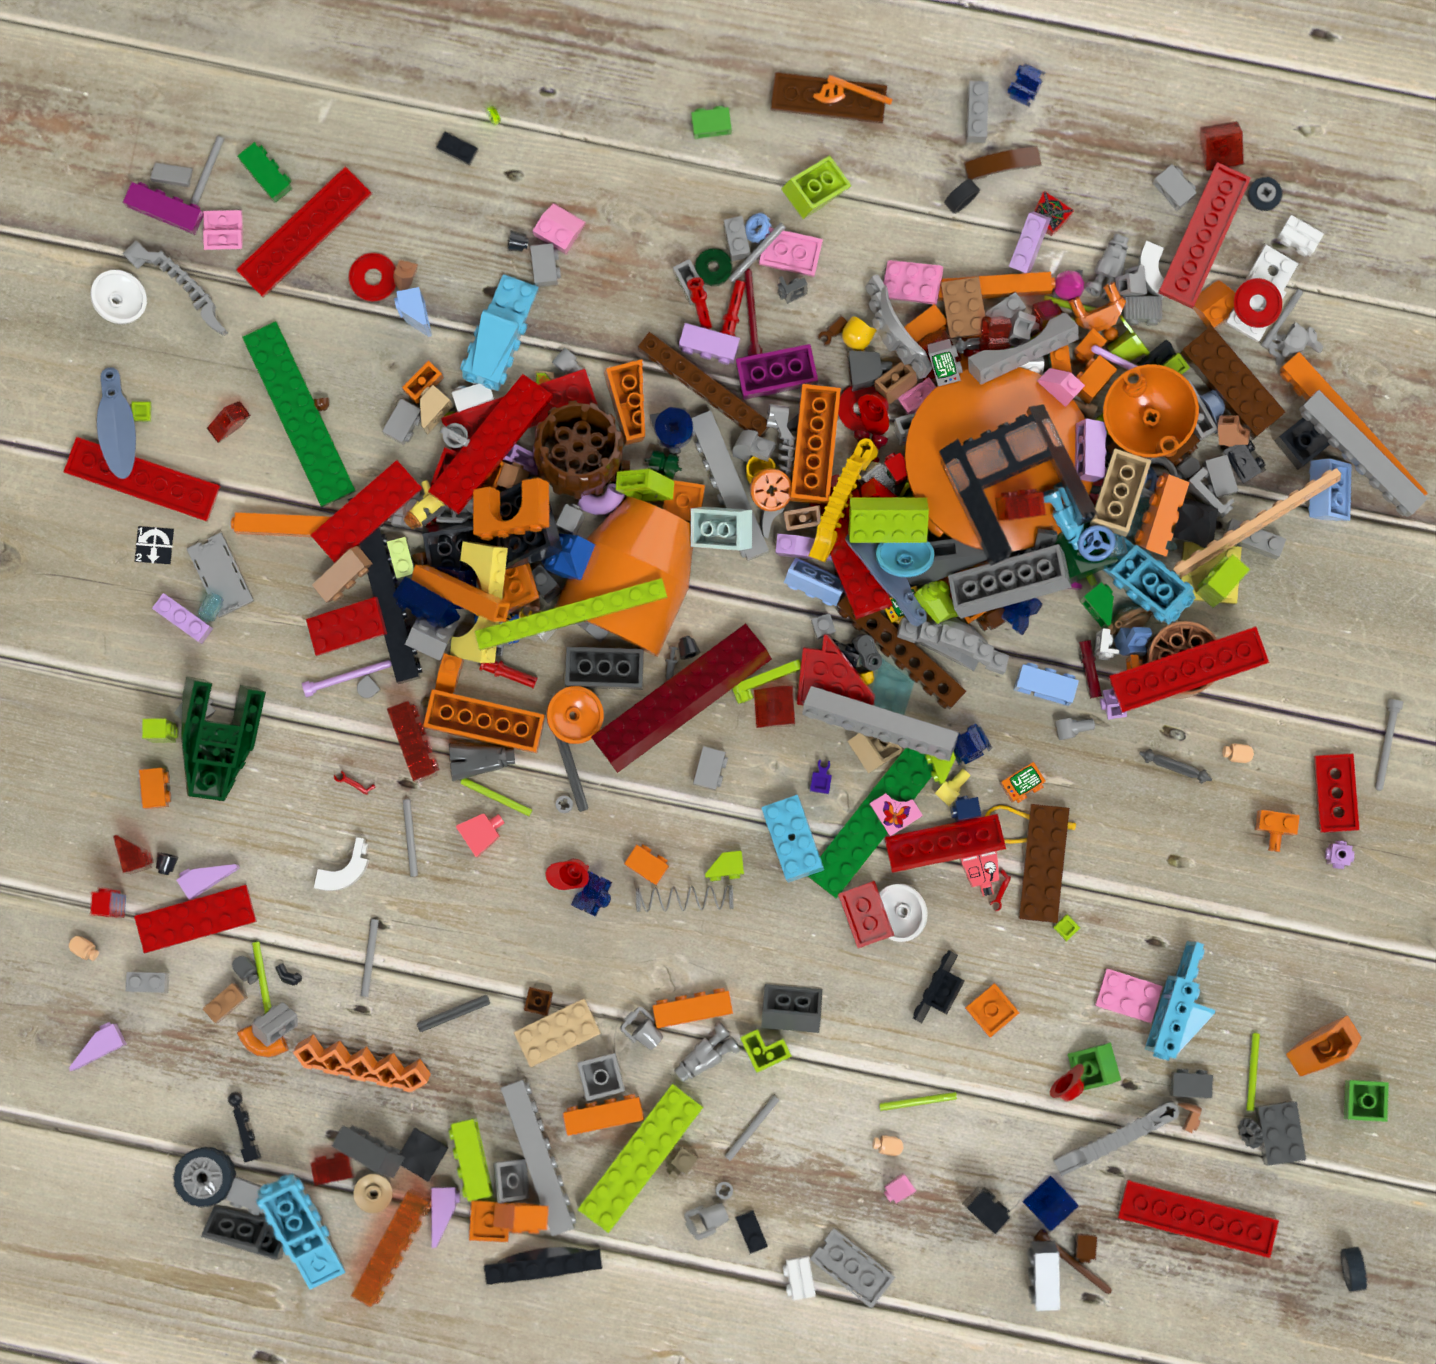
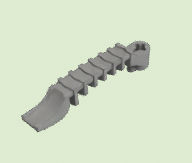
M134 241L122 253L137 269L144 263L154 264L155 266L160 263L159 268L163 272L171 267L172 269L167 272L171 279L179 274L180 276L175 281L179 285L186 281L187 283L183 286L186 292H189L192 288L195 289L189 294L192 301L201 295L202 298L196 301L193 306L196 310L203 307L201 317L206 324L221 335L225 336L228 334L226 329L216 319V306L211 301V297L205 293L201 286L197 285L193 278L191 279L185 271L183 272L178 264L175 265L170 258H167L162 251L159 253L147 252L137 241Z
M770 404L766 427L777 428L779 439H784L783 443L779 444V449L786 450V454L779 453L778 460L785 461V465L779 464L778 470L783 471L791 481L790 474L793 470L791 466L794 460L793 451L795 450L793 444L796 437L792 436L787 428L789 407ZM784 507L777 511L762 510L760 529L763 537H769L771 523L778 514L783 512Z
M1167 1101L1146 1113V1116L1137 1118L1133 1123L1129 1122L1127 1126L1119 1127L1117 1131L1109 1132L1107 1136L1099 1137L1095 1142L1090 1141L1085 1147L1080 1146L1054 1160V1163L1061 1176H1064L1175 1120L1179 1115V1109L1174 1102ZM1167 1106L1175 1108L1173 1115L1164 1114L1167 1111Z

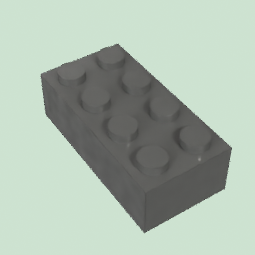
M566 647V687L579 686L599 689L643 690L644 649Z

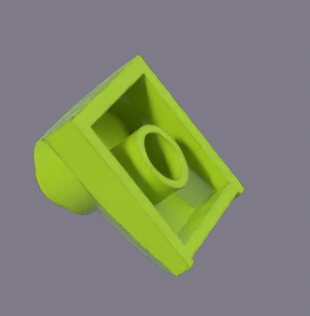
M934 581L926 584L914 594L919 604L937 624L953 617H958L953 601L949 596V586L944 581Z

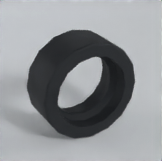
M967 179L947 196L944 204L952 213L956 214L976 198L980 188L971 179Z

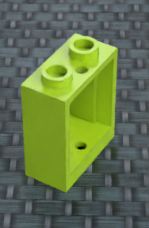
M651 469L617 472L616 491L645 502L673 500L674 481Z

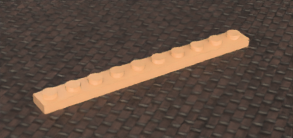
M1337 468L1332 471L1327 470L1321 475V478L1316 481H1309L1305 488L1300 491H1293L1284 501L1279 500L1269 510L1260 511L1253 520L1244 521L1240 524V528L1235 531L1230 530L1226 532L1222 539L1218 541L1213 540L1207 545V548L1202 551H1195L1191 554V558L1186 561L1181 560L1174 565L1173 571L1180 578L1184 577L1339 482L1341 473Z

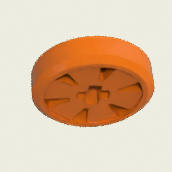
M774 468L764 469L758 472L752 479L750 496L759 508L765 511H777L786 506L790 501L792 483L789 477L782 471ZM770 485L774 488L776 487V490H773L771 495L769 492H766Z

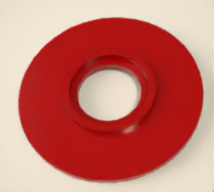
M368 253L362 255L350 268V286L353 292L363 300L372 302L383 300L391 295L396 288L394 282L396 267L388 257L382 254ZM371 269L378 270L382 275V279L377 285H369L365 280L366 273Z
M1254 278L1247 280L1239 286L1234 295L1233 305L1237 317L1244 324L1254 328H1263L1277 320L1282 311L1283 302L1278 288L1273 283L1265 279ZM1254 295H1261L1265 298L1266 307L1264 310L1254 311L1251 308L1250 299Z
M850 386L841 394L838 416L845 427L852 431L869 432L864 427L861 416L855 414L853 407L862 395L874 393L875 387L852 391Z

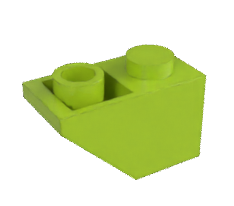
M954 752L950 761L940 760L935 756L924 754L927 763L932 764L934 771H931L934 782L938 781L939 785L945 783L956 759Z
M742 851L723 852L705 873V877L710 878V882L721 881V877L729 876V880L740 879V875L744 874Z

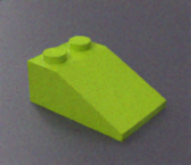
M828 156L791 178L781 190L802 219H805L845 192L852 185L831 156Z

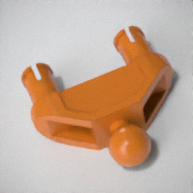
M1110 282V285L1106 284L1103 287L1110 302L1092 311H1085L1080 297H1076L1075 301L1072 299L1068 302L1075 314L1074 321L1078 326L1089 330L1094 328L1097 332L1105 329L1104 338L1110 342L1118 338V330L1112 326L1116 324L1126 303L1125 298L1120 296L1115 282Z

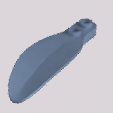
M106 368L100 375L102 399L97 412L98 440L110 470L118 478L125 479L131 474L135 461V423L130 406L122 395L119 372L114 368ZM108 375H113L112 378H107ZM110 392H115L114 395H109Z
M848 534L845 537L847 544L862 560L883 589L896 600L897 605L908 621L914 626L923 624L927 619L926 612L912 594L907 578L892 575L879 566L876 559V550L879 543H850Z

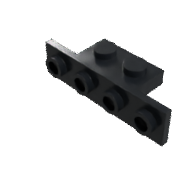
M948 950L943 955L938 971L934 972L929 988L925 989L921 1003L914 1010L913 1019L921 1024L931 1007L947 1015L965 980L950 973L958 957L954 952Z

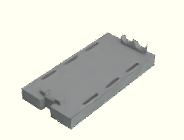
M221 532L208 538V543L204 545L199 542L187 548L219 618L254 602ZM225 546H226V548H227V550H228V552H229V556H228V554H227V552H226V550H225V548H224ZM233 563H234V565H235V567H236V569H237V573H236V571H235V569H234V567H233V565H232ZM241 580L246 588L245 590L240 582Z
M833 1228L824 1240L827 1244L823 1249L819 1246L810 1260L872 1309L896 1277ZM844 1238L847 1242H849L852 1245V1247L842 1239ZM858 1251L864 1254L867 1257V1259L863 1257L860 1253H858ZM875 1263V1264H876L877 1266H879L883 1271H881L880 1269H878V1268H877L875 1265H873V1264ZM822 1265L827 1267L830 1271H832V1273L826 1270ZM838 1277H839L840 1279H842L845 1283H847V1285H845L843 1282H841V1281L838 1279ZM853 1290L857 1291V1292H858L860 1295H862L863 1297L861 1298V1297H860L859 1295H857Z

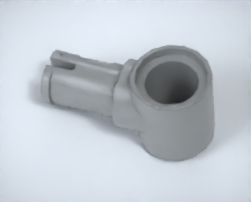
M566 348L552 361L554 366L563 373L567 372L569 374L582 369L577 364V358Z
M1067 718L1055 721L1059 740L1074 738L1079 732L1095 729L1093 718L1080 721Z

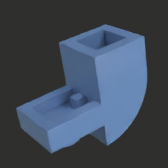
M1146 627L1121 628L1114 639L1117 650H1119L1122 656H1144L1147 653L1145 645L1151 637L1152 631L1151 628Z

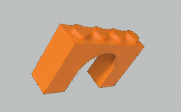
M540 478L523 480L521 508L518 514L508 521H504L501 517L499 490L491 487L474 489L473 534L481 537L482 540H492L496 536L509 537V534L513 533L522 535L525 534V531L540 532L542 528L549 527V482Z

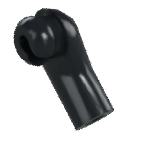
M283 963L275 967L283 983L295 986L302 981L300 973H288Z

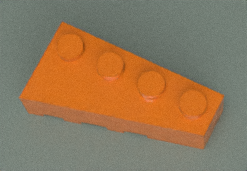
M642 359L606 368L604 372L625 446L641 442L645 438Z
M1163 472L1162 476H1159L1157 480L1155 494L1153 493L1150 497L1149 509L1142 517L1143 524L1135 535V544L1167 557L1168 550L1165 547L1167 542L1172 540L1173 533H1171V528L1178 521L1179 512L1177 509L1183 505L1189 482Z

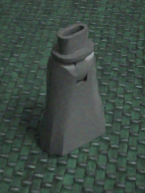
M449 743L453 782L500 770L504 766L507 767V765L515 764L514 749L505 750V747L502 749V747Z

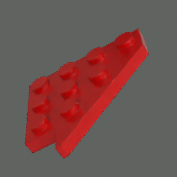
M824 634L822 649L803 648L797 705L804 706L812 686L874 706L875 694L828 634Z

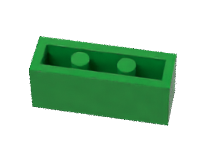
M253 142L238 154L237 157L268 196L276 203L292 190L290 185L292 181L285 173L282 175L278 171L280 167L274 159L271 161L266 156L268 152L262 145L257 146Z

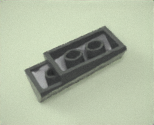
M214 1206L201 1234L203 1238L273 1260L282 1259L284 1253L281 1240H277L273 1231L274 1228L268 1224L266 1218Z

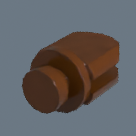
M1001 607L986 612L982 616L983 621H979L978 624L984 632L988 628L993 630L1007 621L1008 614Z

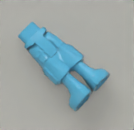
M1061 482L1053 486L1054 489L1042 492L1039 495V499L1043 503H1051L1055 510H1053L1052 515L1056 524L1060 527L1068 543L1072 544L1074 550H1077L1078 540L1084 531V526L1077 525L1075 521L1077 514Z

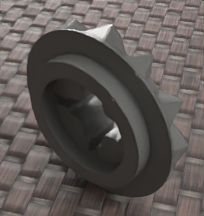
M1249 1118L1240 1121L1238 1125L1240 1132L1238 1134L1242 1137L1241 1141H1245L1246 1146H1250L1252 1149L1260 1147L1263 1144V1134L1258 1124Z

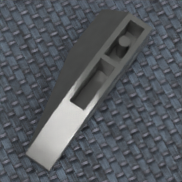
M955 539L929 542L934 549L933 564L924 573L906 578L910 587L926 585L984 562L987 558L983 550L967 546Z

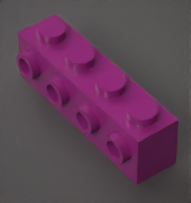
M131 182L123 200V204L127 208L196 235L204 217L199 206L192 203L190 205L184 204L182 199L175 196L172 198L167 197L165 192L155 189V191L148 189L149 186L144 183L138 182L136 184Z

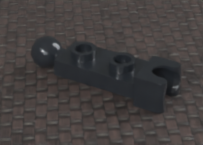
M232 1092L228 1096V1103L234 1108L233 1113L244 1147L241 1149L244 1163L261 1158L258 1144L254 1145L253 1143L255 1135L253 1129H249L248 1122H250L247 1110L244 1111L243 1107H241L243 1097L239 1092Z

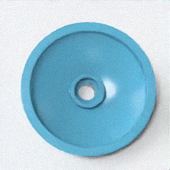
M928 541L927 543H880L876 550V559L879 566L892 575L913 577L924 573L931 567L934 561V549Z

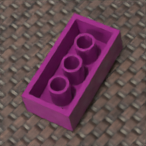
M811 344L736 359V368L743 400L800 389L802 384L818 385Z

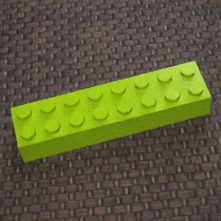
M672 1083L578 1208V1211L609 1234L703 1109V1106Z

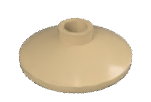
M368 1174L362 1177L355 1185V1203L361 1210L367 1213L383 1211L392 1200L393 1191L391 1184L381 1175ZM371 1190L377 1191L376 1197L371 1196Z

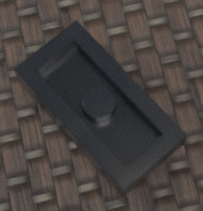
M445 131L436 146V150L468 166L471 165L478 152L477 147Z
M1165 340L1153 349L1150 354L1138 361L1137 364L1138 366L1147 364L1163 365L1176 352L1171 343Z
M754 1210L735 1217L750 1254L768 1247Z

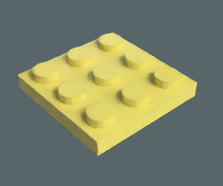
M1184 542L1182 560L1186 561L1191 558V554L1195 551H1202L1205 548L1193 542ZM1233 546L1180 578L1183 582H1188L1194 588L1193 593L1196 597L1194 601H1204L1196 594L1199 590L1196 586L1209 574L1210 570L1225 556L1229 558L1233 554L1241 561L1242 547ZM1239 583L1220 603L1237 604Z

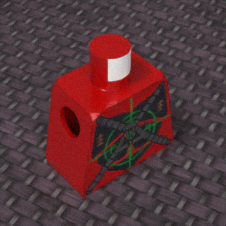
M1044 191L1034 212L1051 218L1046 234L1053 236L1070 219L1074 210Z

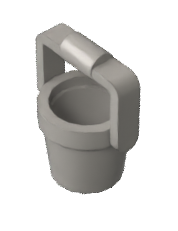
M452 423L447 427L443 425L440 433L443 434V440L449 447L459 448L463 445L467 447L470 439H467L468 432L462 424Z
M637 1007L634 1011H631L620 1026L621 1032L633 1043L637 1040L649 1050L655 1048L664 1037L654 1026L653 1022L655 1019L642 1007ZM641 1011L647 1019L630 1035L624 1028Z
M722 1203L706 1208L699 1206L684 1214L685 1225L696 1240H701L714 1234L717 1227L729 1221ZM698 1213L706 1231L699 1234L693 1221L689 1218Z

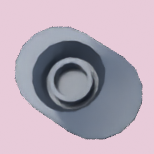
M1215 390L1203 395L1198 394L1218 428L1217 420L1224 414L1225 410L1223 400Z

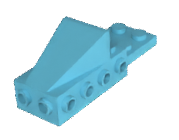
M504 274L502 275L491 304L481 314L480 325L476 327L474 333L475 341L474 343L470 342L467 353H469L468 358L462 361L460 369L463 372V379L471 383L482 384L484 387L499 391L501 384L504 385L507 378L506 371L508 368H511L514 361L513 354L519 349L521 334L524 335L526 332L527 324L525 322L537 295L538 286Z
M1114 533V552L1119 562L1103 569V571L1113 578V584L1121 590L1123 588L1127 591L1126 594L1132 599L1134 604L1141 606L1146 611L1151 610L1158 621H1164L1170 625L1180 617L1181 612L1186 607L1191 606L1196 598L1193 593L1194 588L1188 582H1183L1174 571H1169L1160 560H1155L1149 551L1141 549L1125 537Z
M1187 941L1176 976L1167 977L1145 1046V1050L1154 1052V1057L1167 1061L1170 1058L1176 1059L1177 1054L1215 1013L1214 1009L1194 1003V1000H1197L1199 997L1200 989L1199 984L1192 981L1198 975L1199 968L1197 965L1204 956L1205 950L1202 943Z
M292 1173L280 1177L278 1181L271 1184L263 1185L257 1190L258 1198L256 1202L259 1208L264 1210L268 1224H272L277 1240H281L286 1256L289 1255L292 1262L296 1264L311 1290L344 1274L345 1269L328 1240L330 1235L328 1228L320 1223L321 1217L316 1206L312 1203L309 1194H304V1186L300 1178L296 1179Z

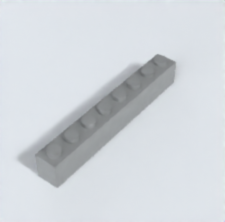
M1320 390L1316 391L1299 408L1302 417L1307 421L1310 420L1315 425V430L1320 434H1324L1328 438L1329 444L1334 448H1338L1342 452V457L1348 462L1351 461L1356 466V471L1361 475H1365L1369 479V484L1375 489L1378 488L1383 493V498L1396 506V510L1400 515L1406 517L1413 515L1428 499Z
M711 410L691 418L688 428L691 435H695L698 442L695 445L698 452H702L705 459L702 462L706 471L710 470L712 474L710 481L713 488L717 487L719 491L717 498L720 505L731 509L752 510ZM753 511L752 548L739 550L742 558L746 557L747 562L769 553Z
M812 686L803 706L802 715L808 718L821 720L830 725L840 726L849 731L852 730L865 736L878 738L883 742L897 744L902 748L916 750L921 754L935 756L940 760L950 761L957 742L958 732Z
M524 1080L501 1087L541 1205L549 1206L548 1226L551 1235L555 1236L574 1229V1224L577 1223L574 1212L570 1213L568 1205L571 1203L568 1194H563L561 1187L564 1186L561 1175L557 1176L555 1168L558 1166L555 1157L550 1156L549 1149H551L548 1137L544 1139L542 1133L545 1130L541 1119H537L536 1112L539 1111L536 1102L531 1101L529 1096L532 1093L529 1082L525 1083Z

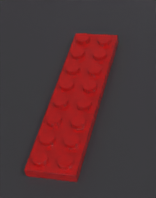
M1218 162L1215 164L1158 291L1159 294L1193 309L1251 177Z
M345 166L245 260L236 271L262 298L265 297L358 209L372 193Z
M585 368L538 384L550 392L553 398L529 428L537 426L539 422H544L551 408H560L568 405L569 401L588 405L590 403L597 404ZM503 397L442 417V423L446 427L452 423L462 424L468 432L467 439H470ZM464 445L459 448L451 447V449L460 452Z
M522 374L473 434L468 446H464L430 487L428 493L459 515L472 499L474 489H480L551 401L553 395Z
M79 437L75 439L63 471L65 474L205 522L209 521L221 488L220 485L135 457L131 474L125 479L118 478L107 465L100 445Z
M839 474L831 477L830 496H832L834 486L836 487L837 479L840 477ZM809 503L810 506L820 505L821 515L823 516L824 508L827 505ZM844 507L842 511L844 518H839L838 520L841 528L835 527L837 539L830 556L856 619L892 607V602L888 593L847 544L845 537L849 534V515Z
M1257 626L1111 675L1109 679L1121 713L1266 665L1270 662Z
M1130 1180L1126 1181L1117 1217L1266 1258L1271 1257L1279 1224L1277 1219Z

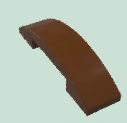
M1038 146L1002 151L964 162L967 179L972 181L986 178L987 175L1042 165Z

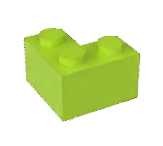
M758 1029L740 1037L756 1073L792 1057L784 1039L765 1046Z

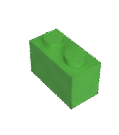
M716 106L712 110L699 108L695 112H691L694 139L732 134L729 107Z

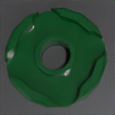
M711 248L701 252L697 257L695 270L699 278L703 279L705 285L720 286L731 276L732 261L723 250ZM710 263H717L719 269L716 272H711L708 266Z

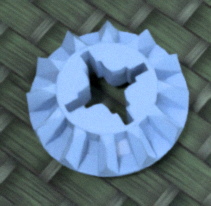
M763 213L751 216L745 225L747 239L760 243L761 239L764 240L765 235L770 233L769 228L772 226L769 223L770 218Z

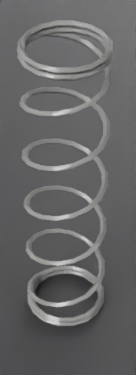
M733 885L726 886L720 908L718 906L712 886H708L702 909L700 907L697 894L693 886L689 888L684 909L681 906L676 888L672 887L666 910L663 907L659 891L656 887L653 889L648 910H646L640 888H636V909L637 912H641L642 902L644 910L648 912L651 908L654 891L656 889L661 907L666 912L668 910L672 891L674 889L677 895L680 908L682 911H684L688 904L691 888H693L698 907L700 910H703L706 904L709 888H711L716 906L719 910H721L724 904L727 888L729 887V908L731 910L733 909Z

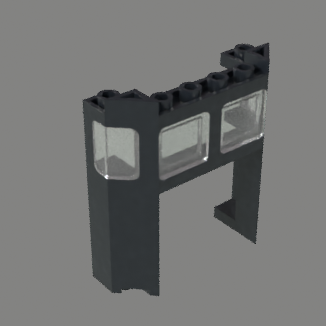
M1044 404L1028 407V416L1023 414L1017 417L1013 423L1005 422L999 425L995 431L987 430L981 433V437L977 439L969 438L965 440L963 445L960 444L959 439H956L939 451L942 457L941 465L990 566L1007 559L1012 548L983 491L984 489L1050 460L1077 514L1075 518L1077 525L1081 526L1096 519L1098 515Z

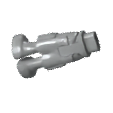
M1114 234L1113 240L1109 241V245L1102 258L1099 259L1096 265L1095 273L1097 276L1095 280L1086 283L1085 290L1088 293L1099 296L1105 277L1108 278L1107 284L1110 285V282H1115L1116 284L1115 278L1123 275L1129 238ZM1104 289L1101 298L1110 301Z
M720 1021L715 1024V1034L709 1040L703 1038L696 1044L694 1049L683 1059V1062H680V1066L674 1070L682 1082L689 1078L693 1079L694 1076L699 1075L708 1068L715 1067V1065L722 1061L721 1056L727 1052L738 1053L741 1050L732 1036L718 1049H714L716 1044L730 1035Z

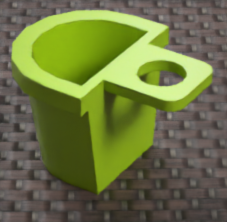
M1120 315V319L1128 329L1107 346L1109 351L1128 362L1143 354L1146 356L1150 354L1124 317Z

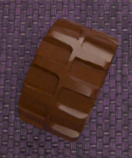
M569 401L568 405L560 408H551L545 421L537 424L533 444V458L538 468V477L549 482V485L553 487L554 493L557 495L567 494L574 496V499H582L585 495L593 493L599 495L603 493V487L610 481L614 482L617 479V472L623 456V435L616 429L614 416L610 413L607 415L598 409V404L590 403L588 405ZM590 429L598 431L599 433L591 434ZM582 431L586 432V434L580 435L577 432ZM561 436H566L568 439L560 440L559 438ZM547 441H555L556 445L549 454V449L544 446ZM598 442L601 445L596 447L592 443ZM605 446H607V452L612 453L609 460L607 458L601 460V454L604 452ZM575 448H581L582 451H581V452H576V451H574V449H575ZM561 453L564 457L558 458L555 455ZM593 459L596 460L597 463L591 464L588 461ZM572 465H577L579 468L575 470L570 467ZM566 466V472L558 469L557 467Z

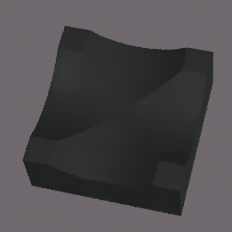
M1185 498L1183 505L1177 509L1179 518L1173 537L1207 548V545L1215 537L1218 508Z
M414 1128L400 1152V1155L405 1157L401 1167L429 1182L449 1147L421 1130Z

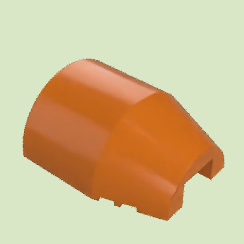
M625 497L619 506L586 538V540L595 544L583 577L581 580L567 578L554 608L662 578L667 598L583 621L620 636L622 639L639 646L640 649H644L645 652L658 657L689 589L693 547H691V524L655 505L636 498Z

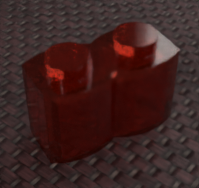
M987 316L982 318L979 352L1010 348L1008 340L1012 328L1010 318L1005 316Z

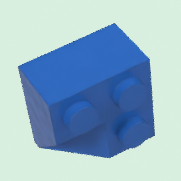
M559 533L563 551L547 558L544 569L562 578L581 580L595 544L578 535Z

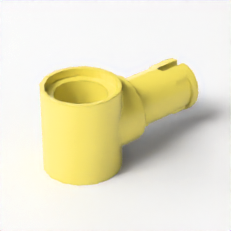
M961 769L952 780L945 781L934 794L950 806L960 795V788L970 777V774L966 770Z

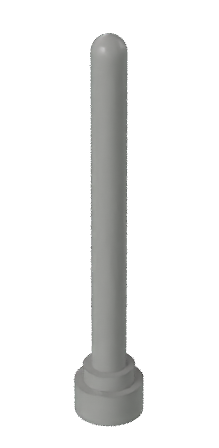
M1388 699L1387 702L1390 713L1375 786L1378 791H1381L1384 786L1397 713H1400V710H1402L1403 701Z

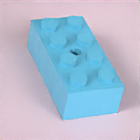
M795 795L761 807L786 881L789 883L823 871L824 867L799 796ZM791 835L796 836L795 840L790 841L789 837Z

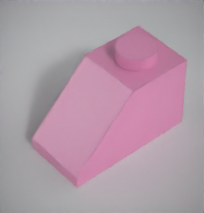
M1051 368L1037 381L1065 407L1085 386L1072 373Z
M902 1173L884 1186L886 1191L883 1193L890 1202L894 1200L895 1203H898L916 1192L905 1174Z

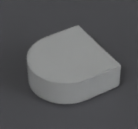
M368 675L357 685V692L363 698H372L381 690Z

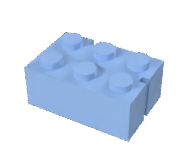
M1027 663L1019 668L1013 690L1028 695L1033 691L1035 692V697L1069 706L1073 703L1079 680H1076L1075 676L1064 673V675L1056 674V670L1050 668L1041 670L1038 669V665Z

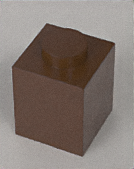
M1076 1233L1074 1257L1082 1263H1091V1260H1096L1097 1236Z

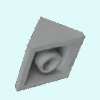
M526 1160L495 1162L497 1202L528 1199L529 1187Z

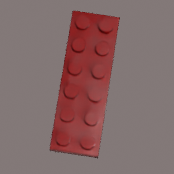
M396 460L310 536L335 563L350 548L357 547L422 490V487Z
M998 814L884 837L892 873L1006 849Z
M247 885L134 916L144 954L257 922Z

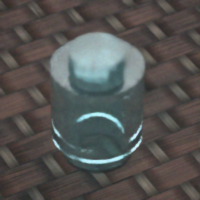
M210 593L209 596H206L198 610L199 618L205 622L215 621L223 607L224 599L215 593Z

